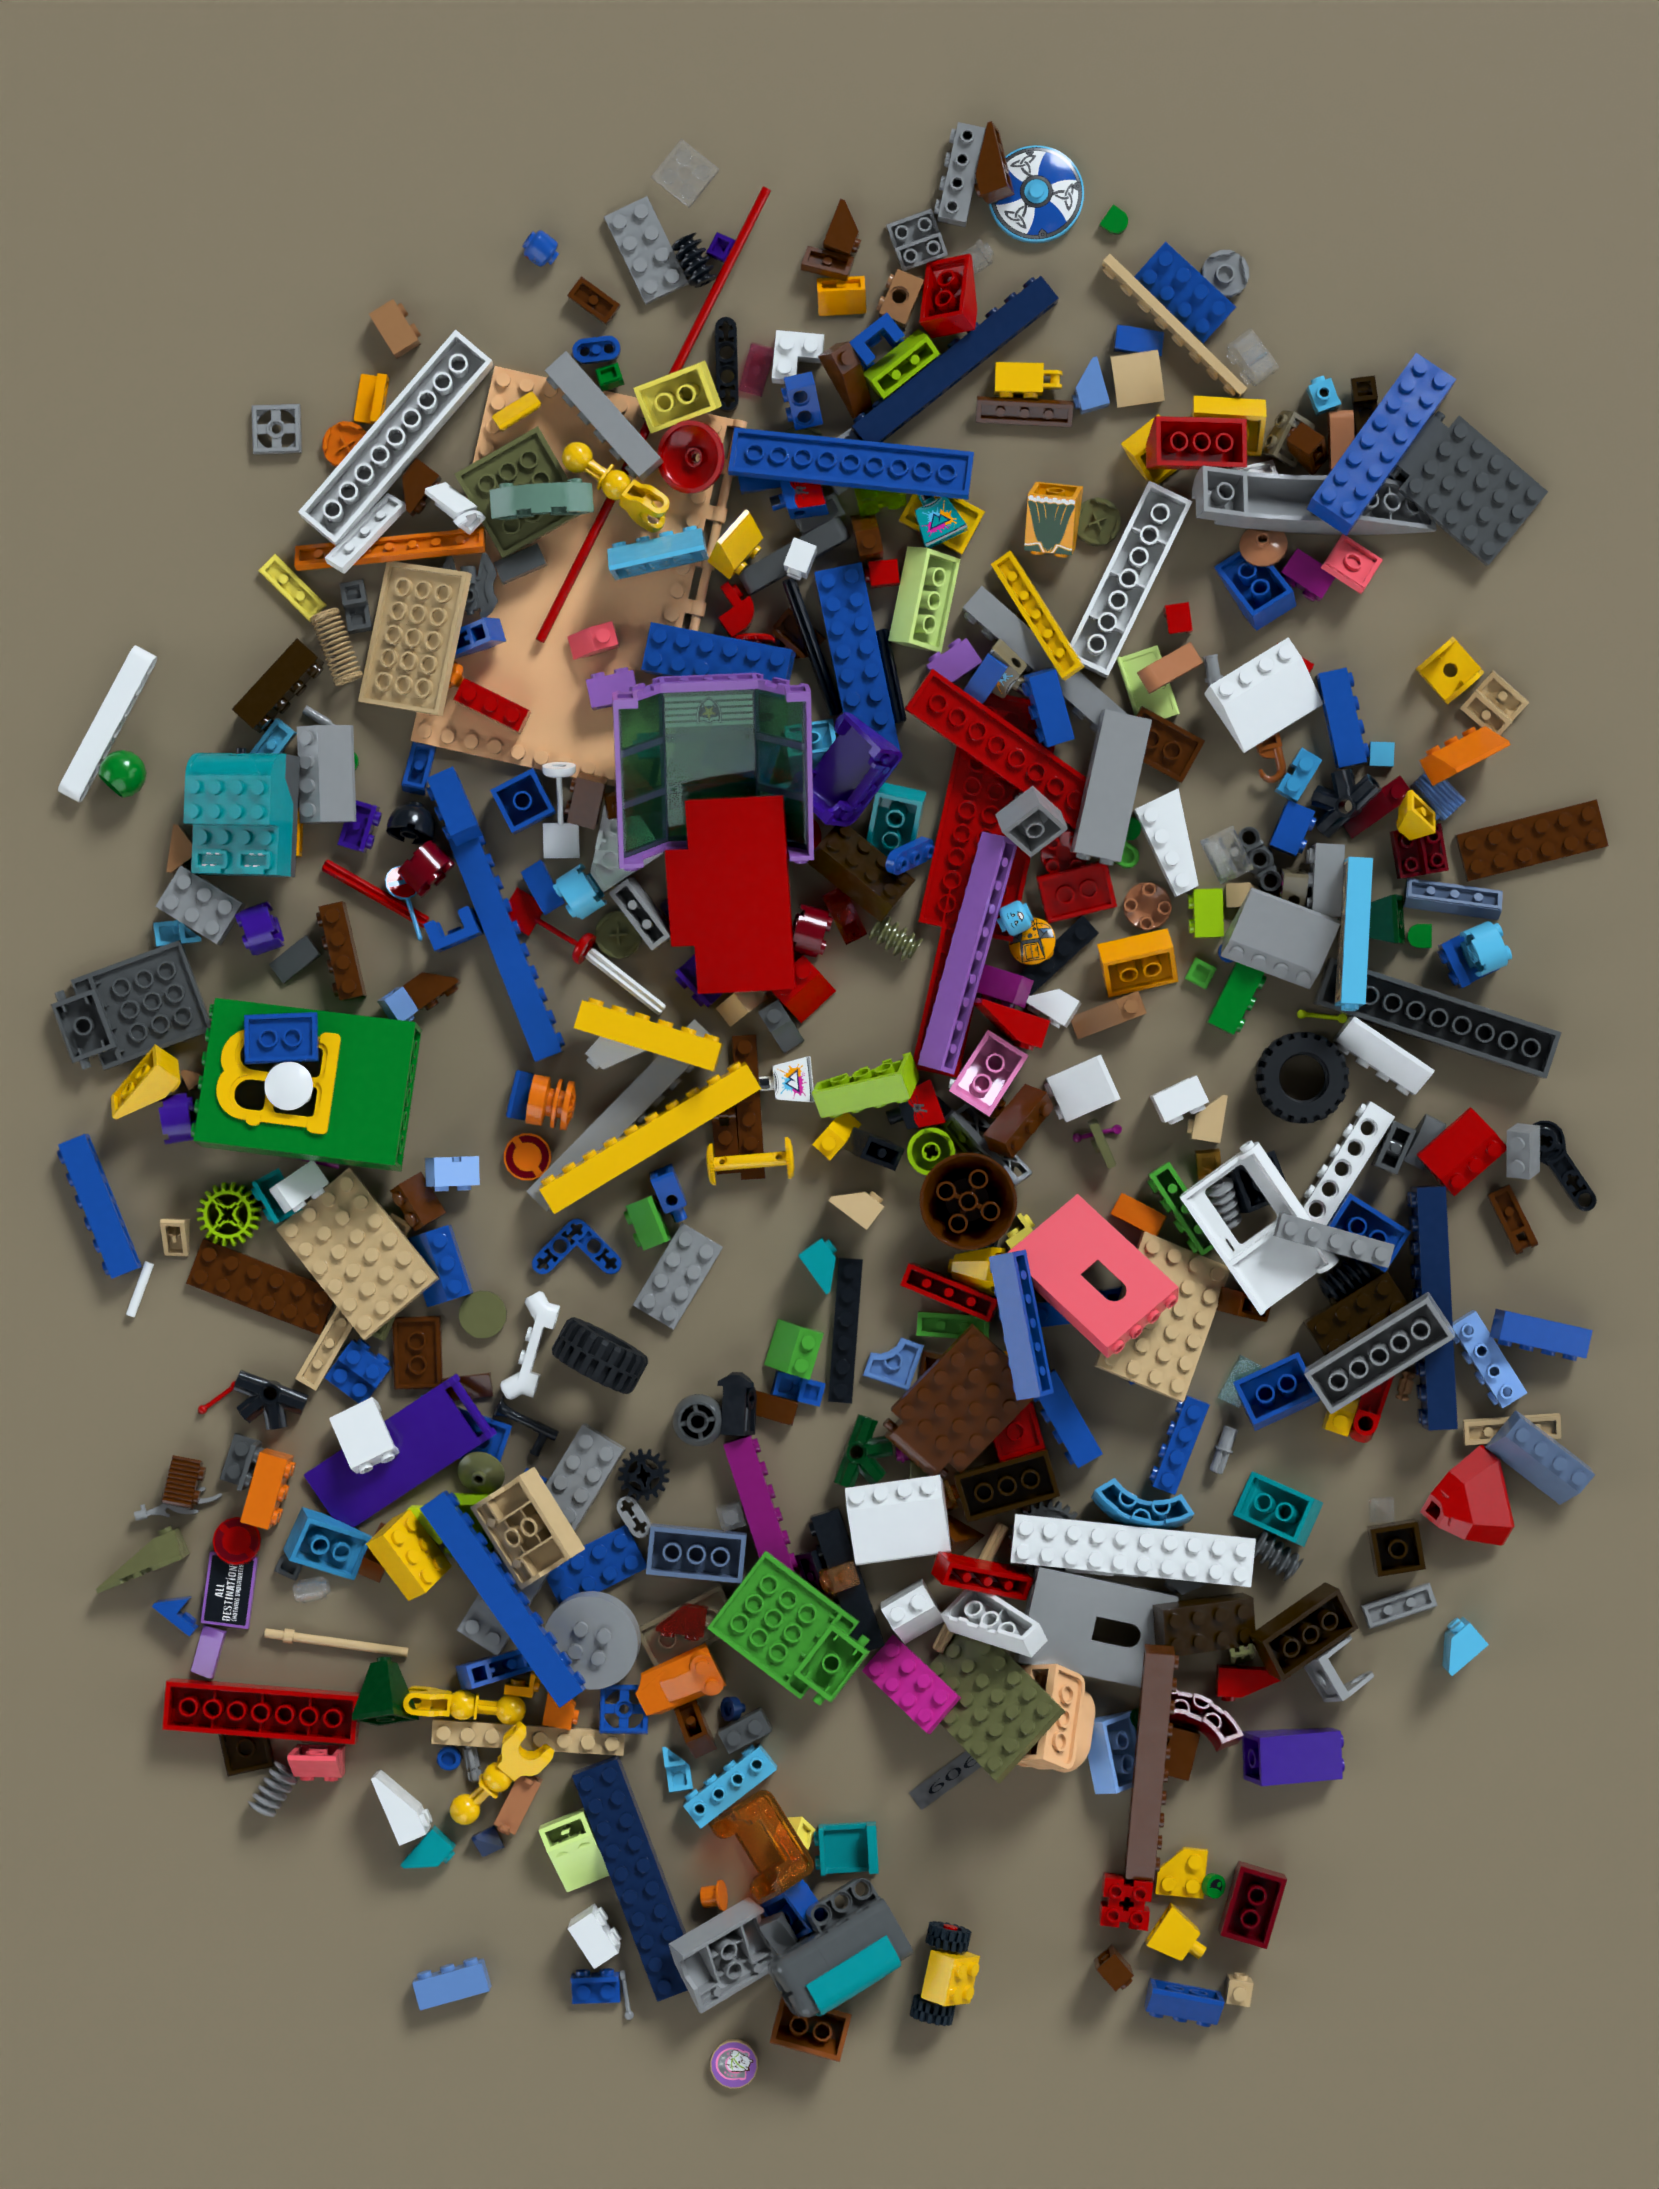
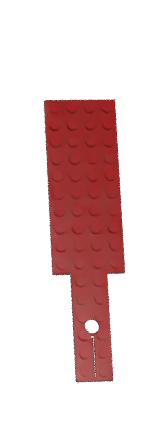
M991 693L983 705L1038 743L1035 736L1037 725L1035 720L1031 719L1028 706H1031L1030 700L1011 695L1001 698ZM1055 745L1051 747L1043 746L1051 753H1054ZM957 746L918 921L942 928L913 1058L918 1070L955 1078L960 1073L973 1008L954 1074L918 1065L920 1051L925 1040L926 1029L932 1015L939 982L945 968V961L951 946L952 936L958 921V914L962 906L982 832L1007 837L1002 833L995 814L1015 800L1016 795L1020 796L1019 793L1021 792ZM1018 846L1001 907L1017 900L1022 901L1031 857ZM996 921L992 938L1013 942L1014 936L1009 935L1007 930L1002 932Z

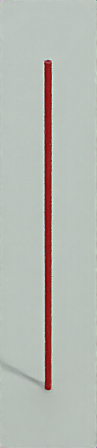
M762 187L669 374L683 368L771 192L770 189ZM645 421L639 434L646 440L650 431ZM624 461L620 470L626 472V474L629 475V473L625 469L627 464ZM606 497L536 640L542 643L545 642L615 503L614 500Z

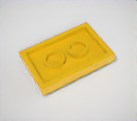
M912 494L899 522L920 532L915 510L923 505L917 494ZM948 498L966 523L968 529L940 544L963 555L985 511L963 499Z

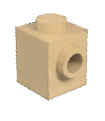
M1235 1972L1234 1975L1227 1974L1224 1991L1226 2004L1250 2007L1254 1983L1251 1977H1248L1249 1975Z

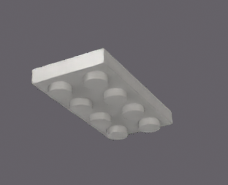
M647 196L604 216L645 305L689 285Z
M681 1223L633 1303V1306L674 1330L723 1246L686 1224Z

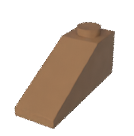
M1139 991L1074 1015L1071 1024L1077 1039H1081L1144 1015L1147 1012Z

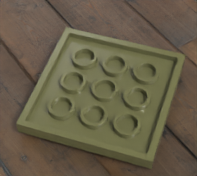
M538 426L454 474L468 499L477 506L476 511L482 512L486 517L482 523L503 559L577 517L576 515H550L549 513L513 520L491 519L489 490L499 488L501 483H513L516 486L567 482L568 478Z

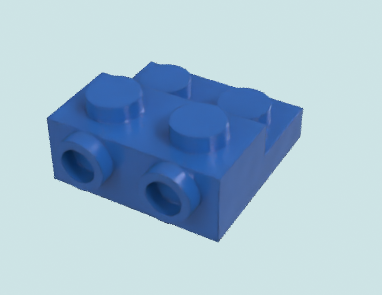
M360 1338L358 1341L355 1339L350 1341L338 1357L336 1363L324 1377L358 1404L371 1397L392 1369L388 1365L390 1361L380 1353L376 1356L369 1350L371 1346Z

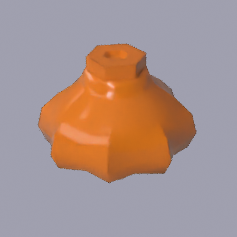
M455 661L449 688L454 686L459 688L463 681V666Z

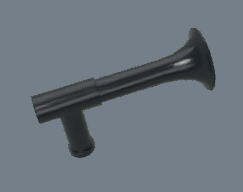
M502 1396L492 1419L495 1416H505L539 1433L532 1449L529 1451L531 1454L539 1457V1453L547 1438L555 1441L559 1431L511 1409L505 1404L504 1396Z

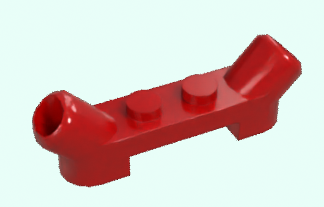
M1394 1376L1360 1397L1349 1432V1436L1353 1440L1367 1443L1372 1439L1378 1427Z

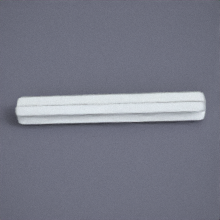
M592 948L587 953V960L657 1015L664 1011L666 1005L596 949Z

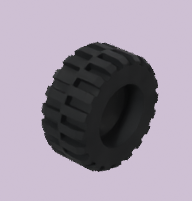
M1296 1032L1283 1035L1265 1048L1260 1060L1257 1062L1255 1074L1257 1094L1260 1095L1263 1105L1271 1111L1270 1113L1284 1121L1308 1124L1323 1120L1329 1114L1334 1113L1338 1109V1105L1346 1097L1345 1092L1349 1088V1068L1346 1067V1059L1339 1052L1338 1047L1322 1035L1311 1032ZM1297 1055H1307L1319 1062L1324 1071V1084L1321 1091L1309 1100L1299 1101L1289 1097L1280 1085L1279 1075L1282 1066L1288 1059Z
M571 1317L566 1321L552 1347L554 1357L568 1365V1367L605 1387L623 1394L633 1392L648 1364V1357L634 1346L576 1317Z

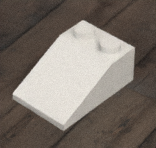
M381 1769L376 1771L371 1781L399 1846L426 1835L431 1827L430 1823L433 1822L429 1810L424 1809L418 1800Z

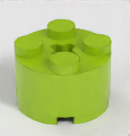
M929 1127L917 1131L910 1138L907 1145L909 1163L917 1172L923 1175H928L930 1170L943 1159L955 1155V1146L951 1137L938 1128ZM931 1145H935V1150L938 1152L937 1155H932L931 1159L927 1158V1153L924 1152L925 1147L930 1148Z

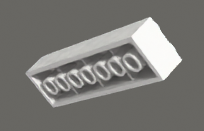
M1151 481L1148 482L1070 643L1085 669L1107 679L1193 501Z

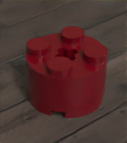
M431 840L419 847L413 853L414 856L410 860L407 859L398 870L401 878L421 898L431 890V885L435 884L438 886L447 877L445 874L455 866V863Z
M800 904L798 908L802 909L801 914L796 913L792 925L793 949L796 953L816 958L818 954L823 955L826 947V941L823 940L825 931H830L833 918L828 916L829 912L826 910Z

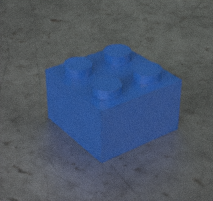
M533 768L490 790L514 835L557 813Z

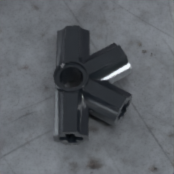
M1353 769L1336 771L1331 773L1334 790L1318 785L1313 792L1311 805L1327 810L1315 823L1317 829L1327 838H1331L1349 820L1358 816L1362 808L1382 791L1380 784L1369 774L1365 775L1355 784ZM1348 800L1352 804V809L1349 813L1345 810V803Z
M243 1370L240 1371L233 1389L249 1396L236 1407L244 1420L251 1423L264 1412L266 1430L287 1427L285 1409L302 1415L309 1395L283 1386L277 1381H270ZM266 1387L275 1388L277 1397H267L265 1393Z

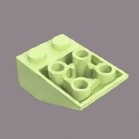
M584 1808L540 1825L538 1831L546 1851L567 1892L609 1876Z

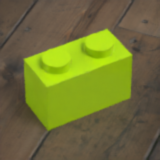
M1223 888L1193 889L1192 895H1188V909H1192L1193 919L1188 920L1189 933H1193V938L1224 937Z

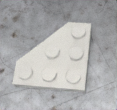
M605 805L590 870L591 875L603 893L637 872L619 869L617 818H607ZM639 815L623 817L624 850L654 839ZM662 852L644 859V866H646L656 858L660 857L664 853Z

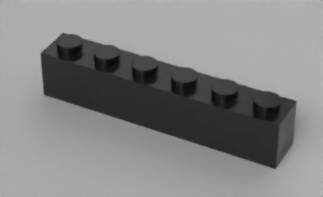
M839 1506L811 1515L812 1522H809L808 1525L812 1536L817 1535L820 1544L816 1545V1549L820 1559L825 1558L827 1567L824 1568L827 1581L833 1582L835 1590L831 1591L834 1602L840 1604L841 1608L860 1621L850 1636L857 1641L862 1634L869 1638L870 1641L865 1646L869 1651L885 1646L860 1568L855 1564L853 1548Z

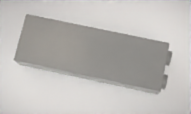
M1107 709L1101 710L1070 852L1077 853L1076 858L1090 861L1091 857L1100 858L1099 863L1113 866L1114 862H1121L1152 723L1151 719Z

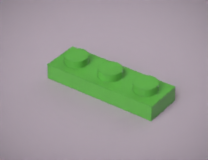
M918 1311L916 1336L958 1339L973 1324L989 1338L990 1322L973 1315Z

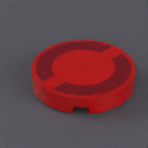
M241 1517L225 1520L214 1532V1551L222 1561L229 1565L247 1564L260 1551L261 1535L256 1526L241 1523Z

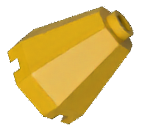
M991 1247L955 1254L954 1258L949 1260L948 1273H952V1279L990 1296H995L993 1277L989 1267V1257L1006 1253V1248Z

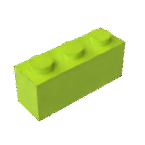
M917 329L864 372V376L873 391L885 399L939 356L940 353L928 335Z

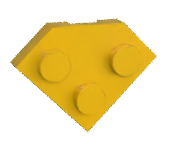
M1183 1847L1176 1852L1171 1859L1160 1866V1871L1156 1875L1155 1894L1203 1899L1202 1881L1206 1876L1208 1850Z

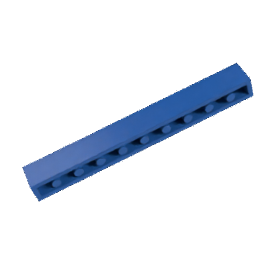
M484 835L457 847L452 839L448 840L534 1061L538 1062L564 1052L562 1046H565L561 1032L556 1033L553 1024L557 1023L552 1009L548 1011L544 1003L548 1001L543 987L538 988L535 980L539 978L534 965L530 966L527 960L530 952L526 943L521 944L518 937L521 934V929L517 920L512 921L509 912L513 911L509 899H504L500 891L504 889L500 876H495L492 867H495V863L491 854H486L483 845L487 844Z
M447 1490L442 1492L421 1507L420 1510L558 1707H562L586 1689L583 1685L586 1683L585 1679L579 1671L574 1672L570 1664L572 1661L564 1651H559L556 1646L558 1642L555 1636L550 1631H545L542 1626L544 1622L541 1616L536 1611L534 1613L528 1606L530 1602L522 1591L519 1593L514 1587V1584H516L514 1578L508 1571L505 1573L500 1567L502 1562L495 1552L491 1553L486 1547L488 1542L484 1535L474 1530L472 1518L467 1512L463 1513L458 1507L460 1502L453 1492L449 1494Z

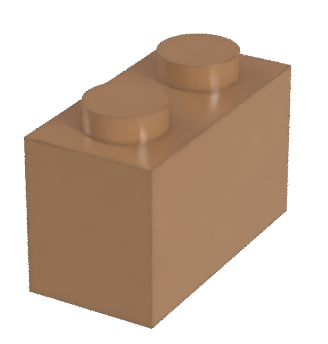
M394 299L369 313L396 359L421 344L418 340L421 334L414 323L408 324L405 319L408 313L402 303L397 305Z

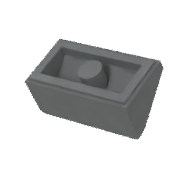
M538 543L511 554L504 559L493 562L503 585L547 566Z

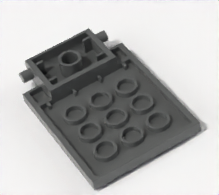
M1438 411L1434 416H1431L1389 477L1395 479L1399 474L1404 477L1406 481L1398 491L1485 566H1488L1548 491L1461 416H1458L1448 428L1442 423L1445 415Z
M180 940L72 979L71 983L76 995L66 998L64 990L54 993L57 1002L51 1004L72 1064L80 1062L82 1070L92 1067L89 1058L98 1055L105 1071L145 1056L155 1044L161 1049H165L206 1033L207 1028L211 1027L209 1014L184 946Z

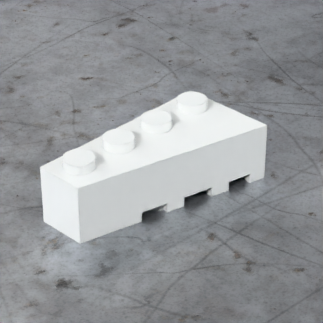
M1179 788L1136 808L1133 812L1141 825V829L1174 897L1199 886Z
M965 1589L941 1613L949 1632L1031 1658L1048 1641L1040 1623L993 1594Z

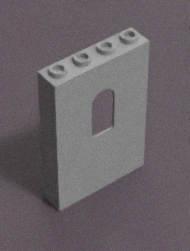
M1035 1565L1032 1577L1033 1582L1029 1590L1024 1614L1040 1623L1048 1641L1032 1658L1019 1653H1015L1014 1658L1018 1662L1031 1665L1058 1664L1083 1676L1141 1687L1144 1645H1155L1153 1605L1177 1602L1179 1597L1174 1593L1081 1573L1067 1572L1048 1566ZM1096 1617L1134 1624L1140 1631L1138 1643L1132 1647H1123L1092 1640Z

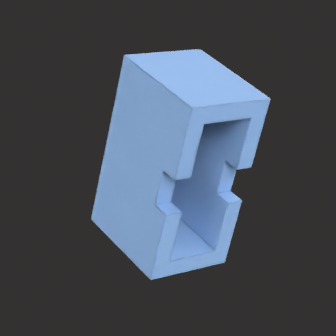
M479 1156L425 1158L426 1187H434V1191H449V1186H457V1191L471 1190V1185H480Z

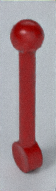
M233 1381L228 1389L206 1405H200L198 1412L205 1414L208 1408L232 1392L236 1381Z

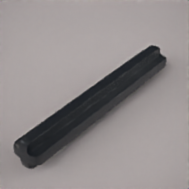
M880 629L876 631L894 722L902 723L907 718L892 645L888 641L889 630Z

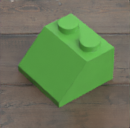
M654 1195L626 1206L627 1211L624 1212L628 1225L633 1224L636 1233L633 1234V1238L637 1247L642 1246L644 1251L671 1240Z
M778 1319L764 1365L810 1380L824 1332Z

